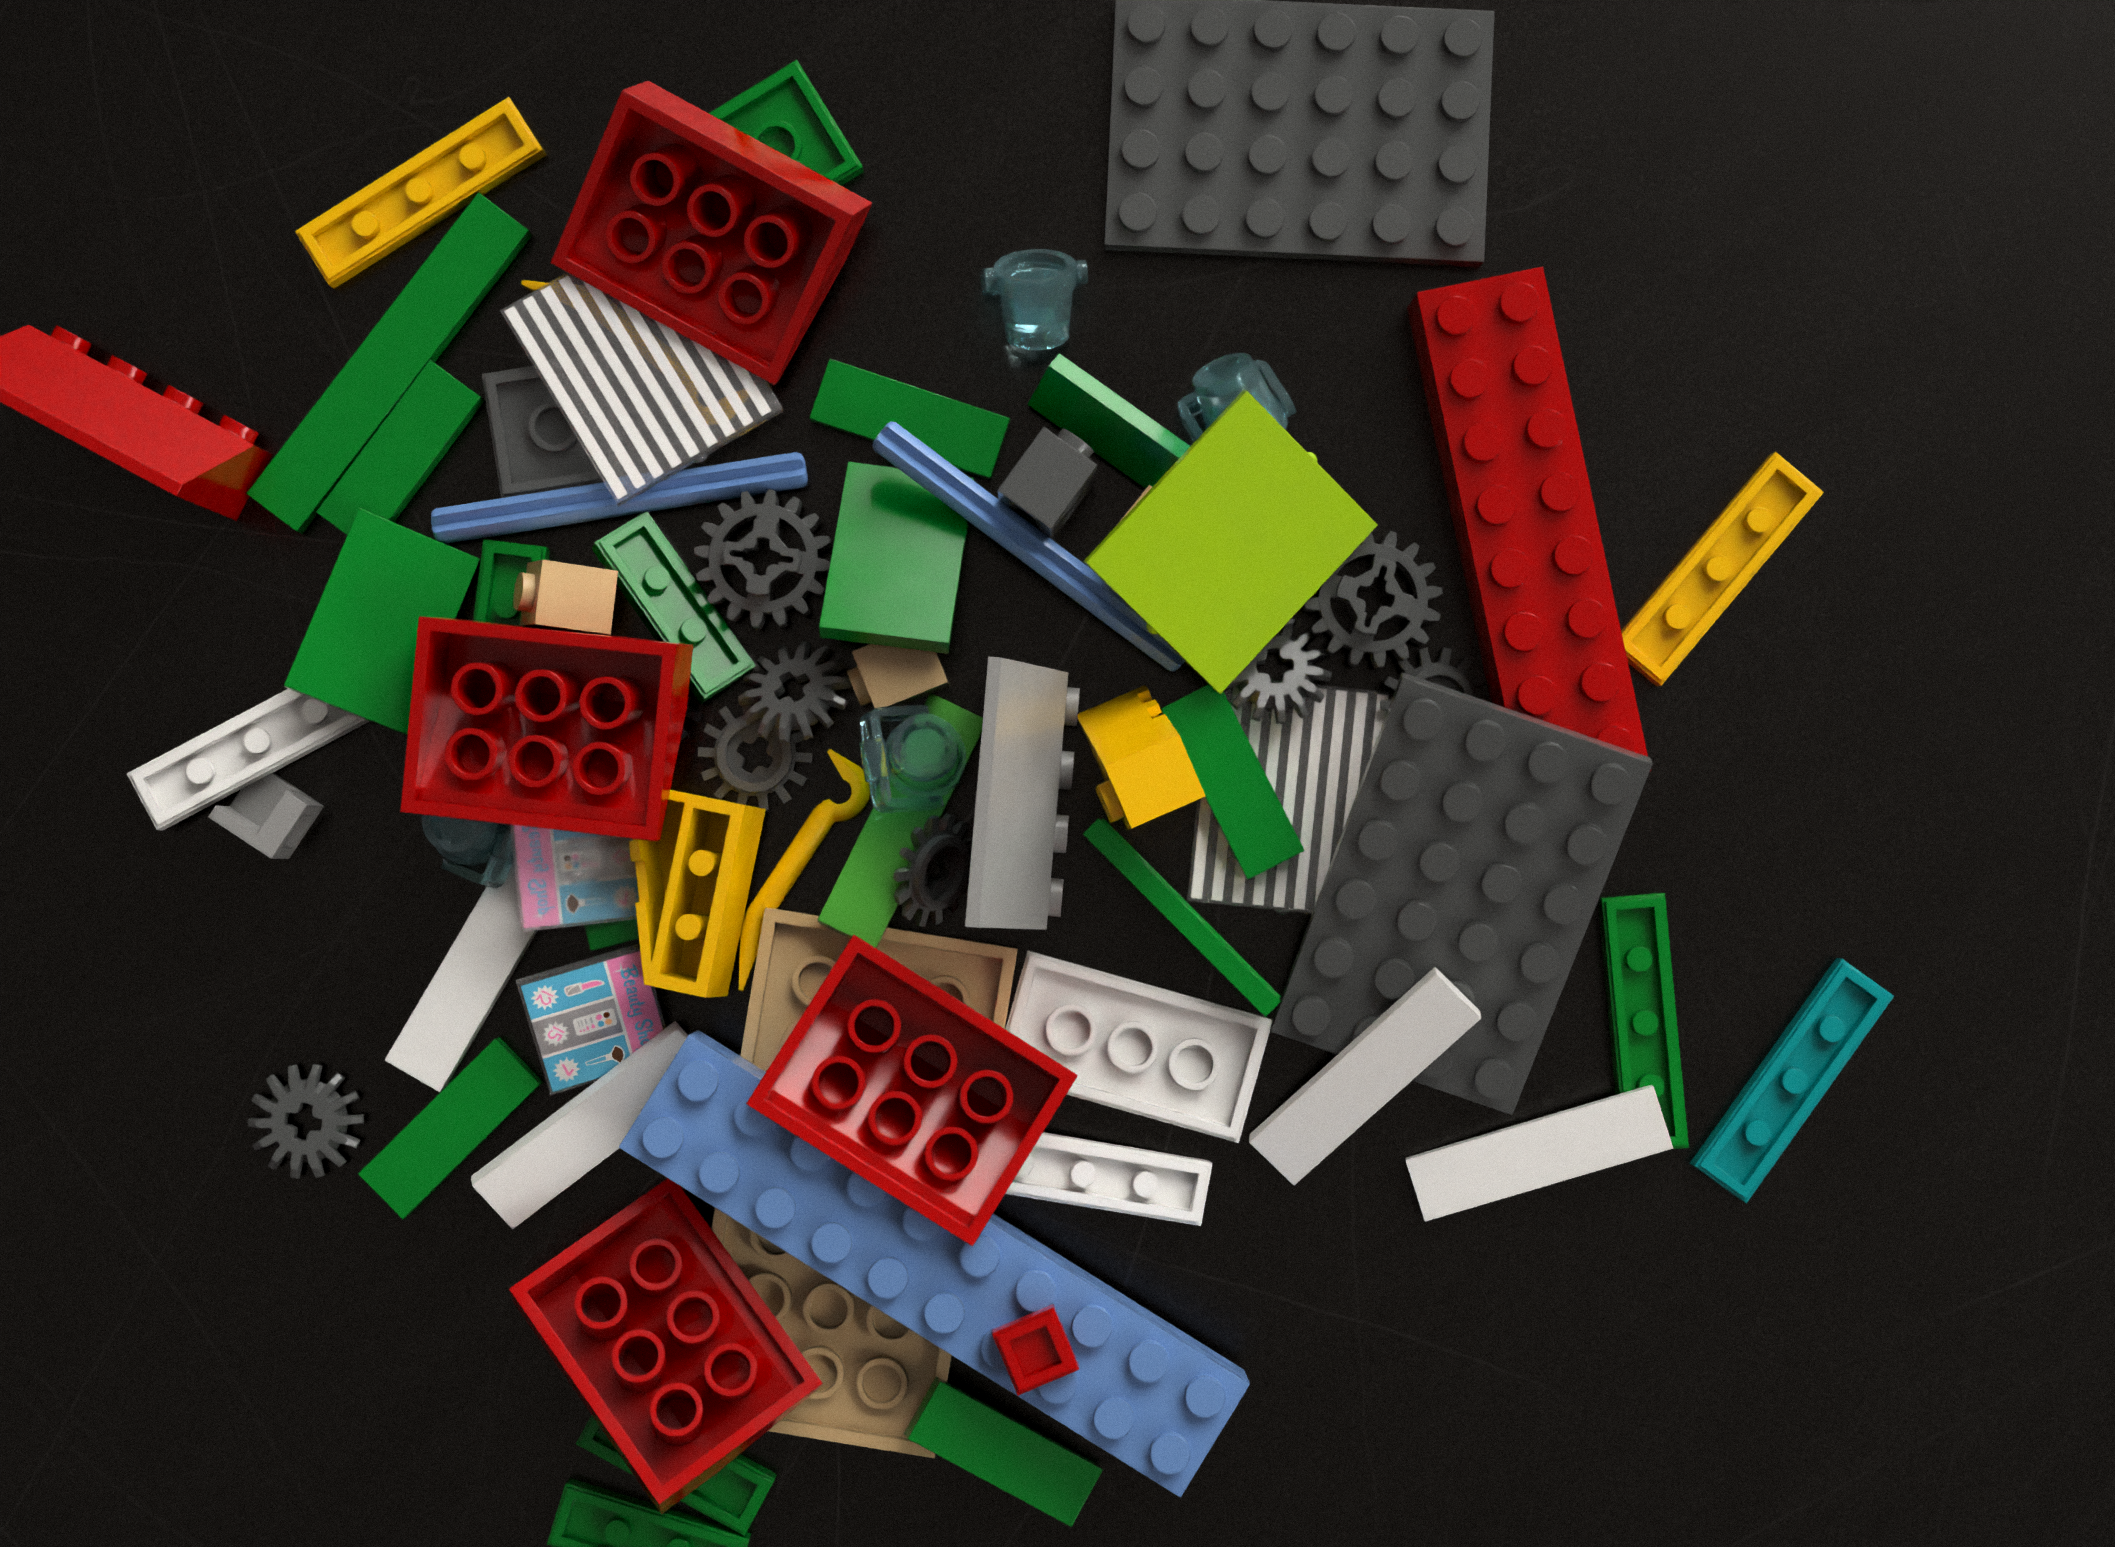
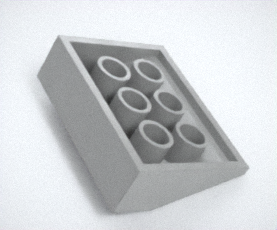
M988 657L965 927L1047 930L1048 916L1061 917L1064 879L1051 878L1053 852L1066 853L1069 815L1057 814L1058 790H1071L1075 752L1062 751L1064 725L1077 726L1080 688L1067 687L1068 672L1000 657Z

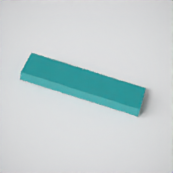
M1836 958L1689 1164L1739 1200L1747 1203L1891 1002L1894 995L1844 959Z

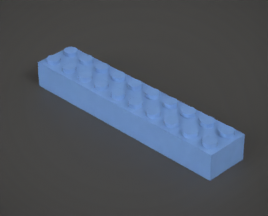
M699 1030L688 1035L620 1144V1149L1016 1396L1017 1393L993 1338L992 1329L1054 1304L1078 1361L1079 1370L1018 1395V1397L1181 1498L1250 1385L1244 1369L995 1214H992L972 1247L748 1106L746 1103L766 1072Z

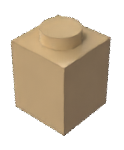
M549 560L527 563L526 573L520 572L517 576L513 596L514 609L521 611L520 626L611 635L618 571Z
M869 644L852 651L857 667L847 671L860 705L863 706L872 702L876 712L880 715L950 686L936 652Z

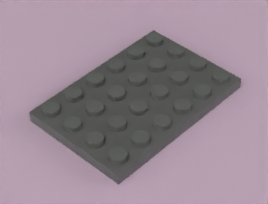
M1116 0L1104 250L1481 267L1484 263L1495 11L1267 0Z
M1402 672L1281 995V1002L1278 1004L1274 1014L1271 1032L1338 1055L1428 972L1436 967L1480 1010L1481 1019L1412 1081L1513 1115L1653 765L1650 757Z

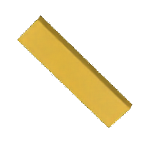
M507 97L302 226L295 233L328 285L335 289L470 204L478 192L482 195L486 194L546 156V153L510 97Z
M1777 452L1770 454L1622 629L1621 632L1628 663L1656 687L1662 686L1824 492Z

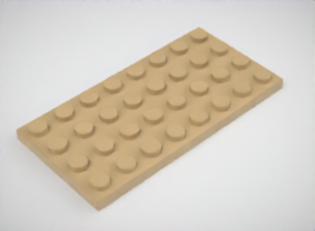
M767 907L764 910L740 1056L767 1072L850 941V938L819 924L818 915ZM892 927L886 928L877 947L878 950L1005 1029L1018 948ZM715 1208L712 1231L823 1383V1386L768 1431L935 1458V1453L907 1439L904 1432L935 1377L937 1376L946 1382L948 1381L952 1355Z

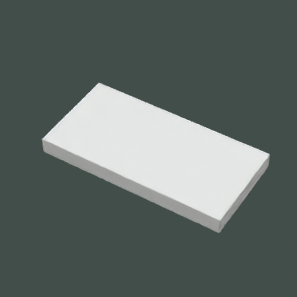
M1028 950L1006 1030L1078 1075L1066 1095L1239 1143L1273 1020Z

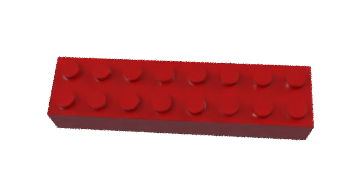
M1543 266L1417 292L1408 305L1407 310L1492 703L1648 757Z

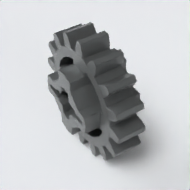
M767 490L763 504H756L749 492L745 491L741 493V509L734 512L731 507L723 502L718 505L720 514L724 518L720 526L708 522L703 523L701 528L712 538L710 546L702 545L695 547L694 554L699 558L709 561V567L696 573V578L700 583H715L716 588L707 597V600L713 606L720 605L727 600L731 602L728 607L727 618L736 623L746 611L750 613V621L754 629H762L766 615H773L777 624L784 628L788 626V610L795 608L806 617L811 614L809 605L805 601L809 593L820 597L825 596L826 589L817 581L819 574L829 573L830 562L821 559L820 552L832 547V540L829 536H813L812 533L819 527L822 521L816 513L810 514L801 520L798 516L801 512L802 502L795 496L783 508L779 506V499L775 490ZM754 520L753 531L739 542L729 541L737 529ZM782 522L792 526L800 534L806 552L788 548L782 541ZM764 545H769L770 550L786 562H779V565H768L766 575H760L759 569L742 557L750 558L751 555H761ZM724 568L740 571L747 579V598L736 593L730 586L725 576ZM790 577L802 578L790 593L775 600L776 588Z
M1390 531L1387 533L1381 544L1374 543L1373 535L1370 533L1317 590V597L1309 599L1302 606V611L1318 612L1320 620L1309 629L1311 635H1319L1324 632L1329 634L1331 640L1328 642L1325 650L1329 656L1341 647L1348 649L1347 660L1349 666L1355 667L1362 659L1363 654H1370V660L1374 669L1382 668L1385 665L1386 652L1391 651L1398 661H1404L1409 658V651L1405 642L1410 640L1419 646L1425 645L1429 637L1420 628L1421 624L1436 623L1440 620L1441 614L1434 609L1428 608V601L1443 594L1442 587L1427 586L1425 578L1436 567L1433 562L1417 566L1413 559L1417 555L1420 546L1415 542L1403 551L1395 548L1397 543L1396 532ZM1361 558H1371L1364 574L1356 578L1337 575L1341 568L1348 563ZM1396 567L1407 577L1413 596L1402 592L1394 577ZM1380 575L1377 583L1379 587L1378 597L1387 601V606H1381L1374 611L1364 625L1367 613L1364 612L1366 601L1358 598L1357 592H1364ZM1331 603L1343 607L1351 622L1348 632L1335 619ZM1387 620L1407 623L1396 636L1382 641H1373L1378 626Z

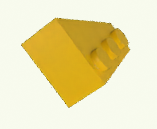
M1146 685L1078 714V721L1105 782L1096 786V793L1109 822L1112 823L1121 819L1126 830L1206 797L1179 733L1166 714L1159 716L1162 713L1159 704L1155 699L1152 700Z
M670 789L660 840L633 839V841H629L631 862H635L639 902H635L644 985L704 998L728 996L766 809Z

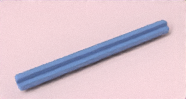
M890 421L883 427L873 441L872 447L875 452L1166 670L1175 672L1183 665L1185 661L1158 634H1151L1146 628L1147 623L1088 566L899 424Z
M801 453L780 454L665 472L655 479L652 475L642 476L646 484L637 489L630 478L621 479L620 482L628 494L620 499L616 497L608 482L436 508L431 512V525L434 537L439 542L446 544L644 513L645 511L651 512L740 498L741 493L748 491L753 496L766 494L768 489L779 492L803 488L808 482L807 467Z

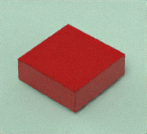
M1054 1304L992 1329L993 1338L1017 1396L1079 1370L1078 1361Z

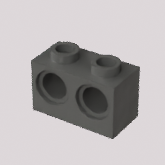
M1043 427L999 487V500L1054 540L1095 484L1097 464L1092 462L1093 460L1090 458L1094 452L1093 449L1079 437L1064 428L1056 436Z

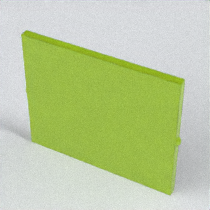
M1243 390L1083 562L1147 623L1146 628L1151 634H1158L1217 693L1221 694L1378 525L1317 463L1316 455L1312 452H1306L1247 390Z

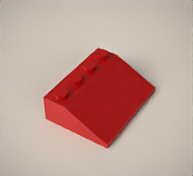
M645 81L621 91L553 255L551 264L775 385L779 382L843 267L871 208L872 202L656 84Z
M26 325L0 336L1 403L165 491L237 521L250 497L246 493L265 470L273 455L254 445L259 435L258 432L226 415L222 417L219 425L201 417L198 413L204 403L170 385L167 386L163 395L156 393L142 385L148 373L114 355L111 356L107 365L87 356L92 346L91 343L58 325L55 326L51 335Z
M419 616L400 812L659 841L687 711L693 644L444 617Z
M853 935L746 1104L973 1247L1078 1075L861 938Z
M668 1178L509 1288L515 1306L660 1514H663L718 1473L823 1386L822 1381L681 1186Z

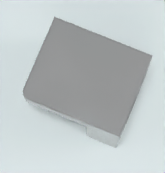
M273 772L241 789L230 806L216 805L208 817L269 858L289 859L324 806Z

